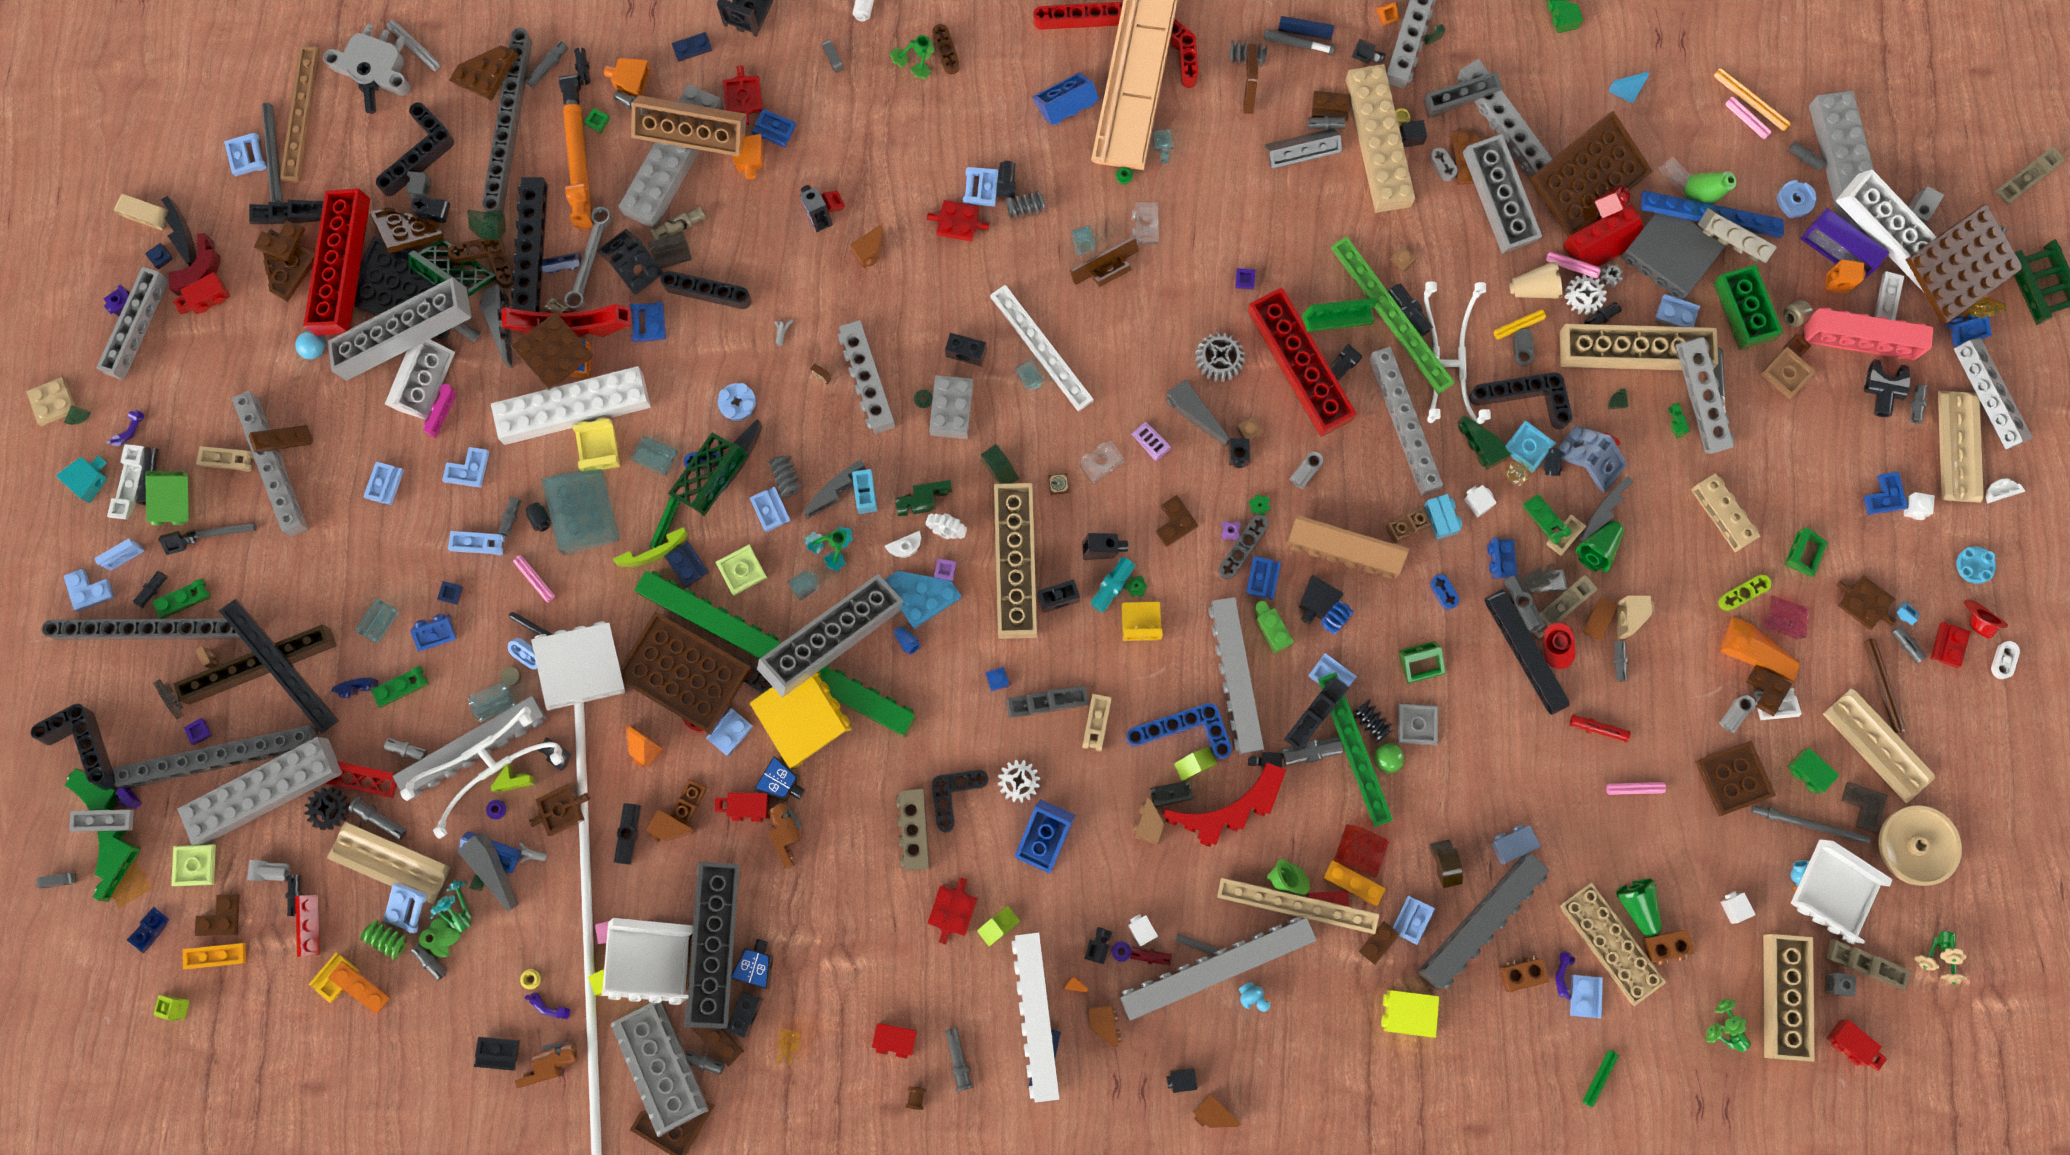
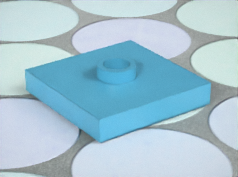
M1525 420L1505 447L1510 453V457L1533 473L1548 454L1549 448H1553L1556 442Z

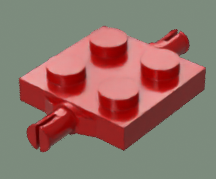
M740 65V68L739 66L736 67V77L723 80L725 108L727 111L746 114V124L749 125L748 114L762 112L763 110L759 75H744V66Z
M944 200L939 214L928 212L927 220L937 221L938 223L937 236L973 242L977 229L989 230V223L979 221L980 206Z
M960 877L957 888L939 887L927 924L935 926L942 931L938 941L941 944L946 945L949 934H959L966 937L978 900L977 897L964 892L967 879Z

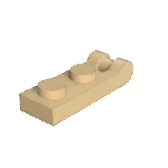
M200 446L196 465L251 472L252 465L250 463L254 456L251 451ZM239 457L243 458L242 463H238Z
M1092 694L1082 748L1088 749V747L1096 748V751H1102L1111 697ZM1090 735H1098V740H1090Z

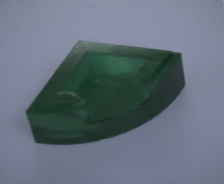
M1443 24L1435 27L1434 33L1425 36L1423 40L1425 45L1442 38L1445 32Z
M1626 388L1620 389L1613 394L1608 402V410L1627 408L1629 406Z
M71 405L64 423L71 425L80 424L88 419L91 412Z
M476 874L469 889L482 891L484 882Z

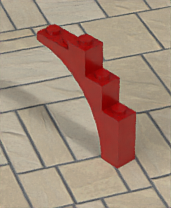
M619 304L590 311L557 313L577 337L585 334L605 337L631 326V308ZM505 307L502 309V327L529 333L554 313L530 312Z
M1266 763L1260 777L1251 789L1235 802L1211 812L1197 814L1180 813L1165 809L1163 817L1166 818L1165 822L1175 826L1177 822L1185 825L1184 829L1194 833L1197 829L1199 830L1197 838L1201 839V844L1211 847L1212 844L1217 845L1224 823L1227 824L1226 828L1238 832V829H1244L1251 808H1254L1253 813L1265 816V813L1271 814L1286 769Z

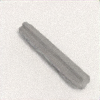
M390 20L386 24L388 29L398 38L400 35H403L406 38L404 44L433 71H437L441 67V64L397 22Z

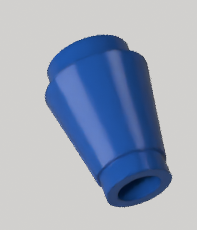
M902 626L894 631L893 634L905 653L911 655L920 648L919 639Z

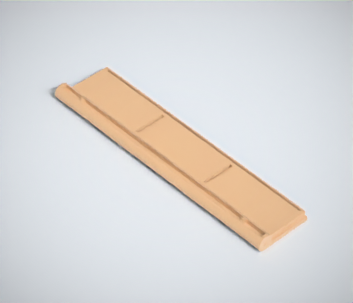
M1178 0L1123 1L1091 158L1092 162L1144 170Z

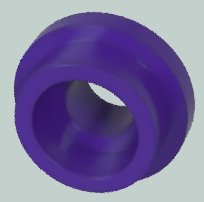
M493 800L486 807L487 815L495 820L501 819L507 810L505 803L500 800ZM495 806L499 808L497 813L493 812Z
M1120 941L1114 944L1112 956L1115 960L1124 962L1130 958L1132 950L1128 943ZM1119 948L1125 949L1126 952L1124 955L1121 956L1118 954Z

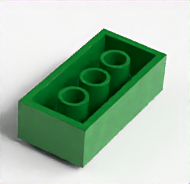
M1757 265L1721 274L1713 282L1740 350L1773 341L1783 333Z

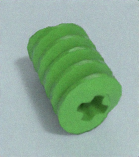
M377 919L364 929L359 940H364V943L367 945L371 944V947L374 949L378 948L379 952L385 951L386 956H392V959L396 960L406 947L404 942L406 936L403 935L398 939V931L391 935V927L384 931L385 924L383 923L377 927L379 921Z

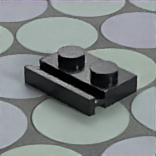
M478 1037L474 1067L515 1071L520 1040Z

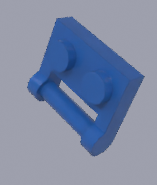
M663 302L633 303L629 305L633 324L632 342L666 339ZM639 312H644L646 334H641Z

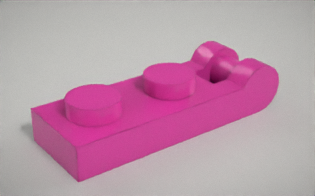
M448 384L440 386L441 394L432 406L430 417L424 422L423 431L433 438L437 437L456 397V392Z

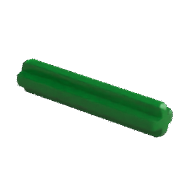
M670 497L649 545L651 549L662 545L680 504V501L673 497Z
M1612 1050L1607 1051L1583 1099L1585 1105L1594 1107L1619 1058L1616 1052Z

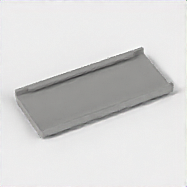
M663 1001L661 1003H649L611 1024L657 1137L709 1111Z

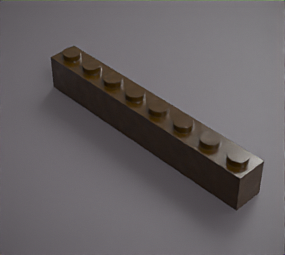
M323 624L274 643L291 664L337 646L331 629ZM251 652L173 684L178 700L190 705L270 672L256 655Z

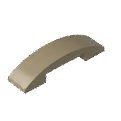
M2053 146L1995 192L2008 205L2066 159Z
M1584 575L1539 613L1545 626L1541 630L1532 633L1538 639L1543 637V633L1549 625L1559 623L1596 592L1598 588Z

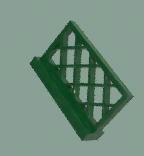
M444 238L436 241L419 253L414 250L408 253L410 268L435 286L452 278L450 274H461V278L454 279L462 285L474 284L471 288H467L468 299L469 296L496 280V275L475 260L454 263L449 258L448 260L436 259L437 256H448V251L437 250L441 246L448 249L452 245ZM457 251L453 252L454 254H456V256L460 255V253H457ZM434 256V259H426L424 257ZM436 265H447V269H440ZM450 265H461V269H450ZM467 265L473 266L475 269H463V267ZM463 274L475 275L474 278H463ZM477 275H486L487 277L482 279L477 278Z
M712 432L668 494L705 517L748 454L737 444H732ZM716 439L718 446L711 449L710 445ZM730 448L727 454L723 456V450ZM719 451V458L711 460V454ZM707 456V462L700 464V459ZM719 463L715 471H712V465ZM708 467V473L700 476V469ZM696 471V477L689 479L690 473ZM708 478L705 485L701 487V481ZM697 483V489L689 491V485ZM685 486V493L677 495L678 490ZM697 494V496L691 503L690 496Z

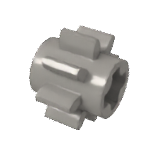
M1607 264L1605 269H1601L1600 274L1602 276L1600 281L1604 283L1605 287L1612 285L1614 288L1617 282L1620 283L1623 280L1620 275L1624 271L1619 269L1618 264L1615 266Z

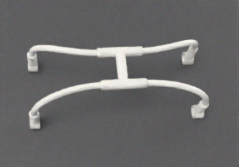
M1427 282L1425 283L1424 304L1428 320L1433 326L1431 330L1433 338L1432 352L1443 367H1459V380H1461L1462 395L1466 409L1474 422L1482 424L1485 420L1491 419V412L1487 409L1480 410L1479 417L1476 418L1472 411L1465 382L1467 380L1464 341L1472 307L1481 293L1486 292V283H1475V290L1462 323L1460 347L1458 348L1459 360H1441L1437 333L1429 305V297L1433 292L1437 291V283ZM1435 390L1427 418L1428 423H1433L1436 419L1441 418L1440 409H1435L1438 397Z
M524 707L500 731L463 752L458 758L416 775L406 784L405 789L400 791L403 799L408 801L415 796L413 789L414 783L417 780L453 766L462 760H467L476 753L489 766V768L479 773L475 779L469 782L451 801L438 826L433 829L437 838L441 839L447 835L446 819L458 800L477 782L496 773L507 764H510L515 758L537 749L554 747V753L550 755L551 761L555 765L564 761L562 748L554 742L530 746L503 758L497 763L484 749L495 742L497 738L503 735L518 720L524 727L532 723L529 707Z

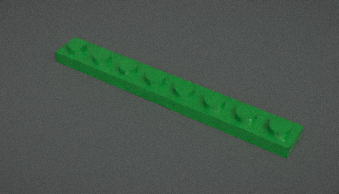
M1336 672L1317 679L1321 690H1323L1334 675L1338 678ZM1344 694L1330 713L1373 826L1376 827L1393 821V818Z

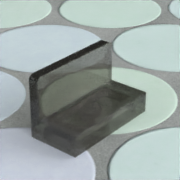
M684 233L648 242L653 259L660 268L692 260Z

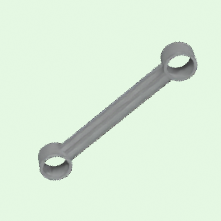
M602 206L596 207L591 213L592 220L594 221L573 290L568 292L564 299L567 307L573 312H579L585 307L586 302L583 293L604 228L612 222L610 212ZM599 213L608 214L606 220L602 222L596 221V216ZM575 296L581 298V302L577 306L569 305L571 298Z

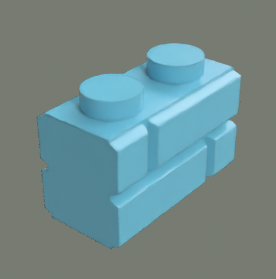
M1446 494L1429 499L1424 503L1436 540L1460 532L1462 521L1455 514L1454 509H1456L1453 498L1450 499L1449 495Z

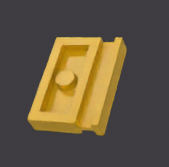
M337 952L308 984L329 1003H333L343 991V989L328 979L339 963L343 961L359 973V970Z

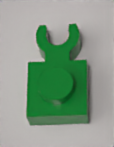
M1680 403L1672 404V407H1668L1673 419L1671 421V430L1675 433L1676 439L1682 438L1690 432L1685 415L1682 414Z

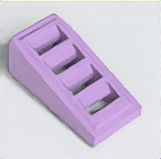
M1147 422L1131 433L1155 462L1171 449L1170 445ZM1146 429L1148 432L1140 437L1139 434ZM1151 434L1153 437L1145 442L1144 439ZM1156 440L1157 443L1150 447L1149 444ZM1161 445L1162 448L1155 452L1154 449Z

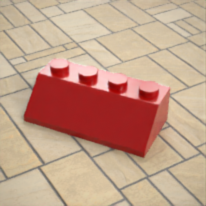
M1630 203L1623 210L1606 216L1569 236L1564 242L1563 247L1570 258L1599 267L1626 252L1643 230L1642 219L1632 203Z

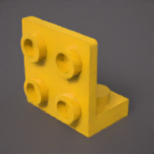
M1160 602L1122 603L1123 641L1162 639Z

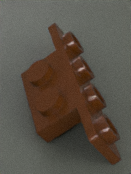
M1131 237L1071 269L1070 273L1074 284L1076 285L1092 277L1097 285L1101 287L1131 271V265L1126 258L1139 251L1136 238Z

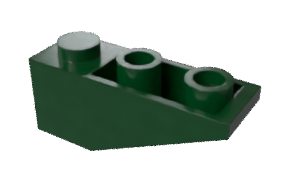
M1465 415L1458 421L1459 431L1467 437L1468 445L1471 450L1476 452L1478 462L1482 467L1484 466L1488 470L1505 461L1510 456V453L1499 437Z

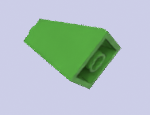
M145 471L146 522H151V525H163V522L183 525L184 522H189L187 471Z

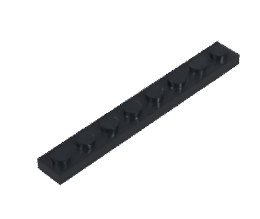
M237 598L219 610V613L321 734L339 721Z

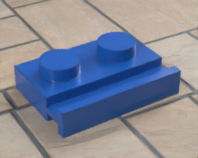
M763 109L755 124L756 126L752 129V134H761L762 139L786 148V144L797 125L796 122Z
M1254 556L1246 594L1273 600L1281 562Z

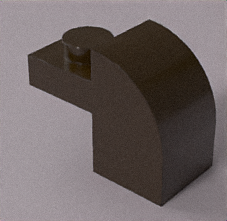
M1450 840L1431 843L1430 849L1437 863V875L1442 887L1447 888L1463 884L1460 858Z

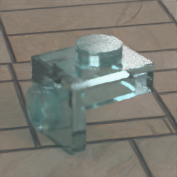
M1031 359L1014 368L1026 389L1034 390L1042 385L1041 382L1045 380L1043 376H1040Z

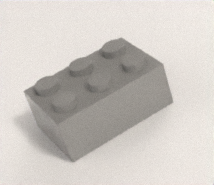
M935 375L929 427L930 436L968 439L974 388L973 379Z

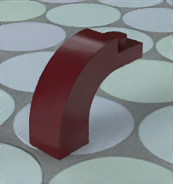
M205 233L197 234L198 254L194 263L184 270L169 272V289L177 296L182 295L180 289L213 272L216 274L218 271L220 255L214 251V241Z

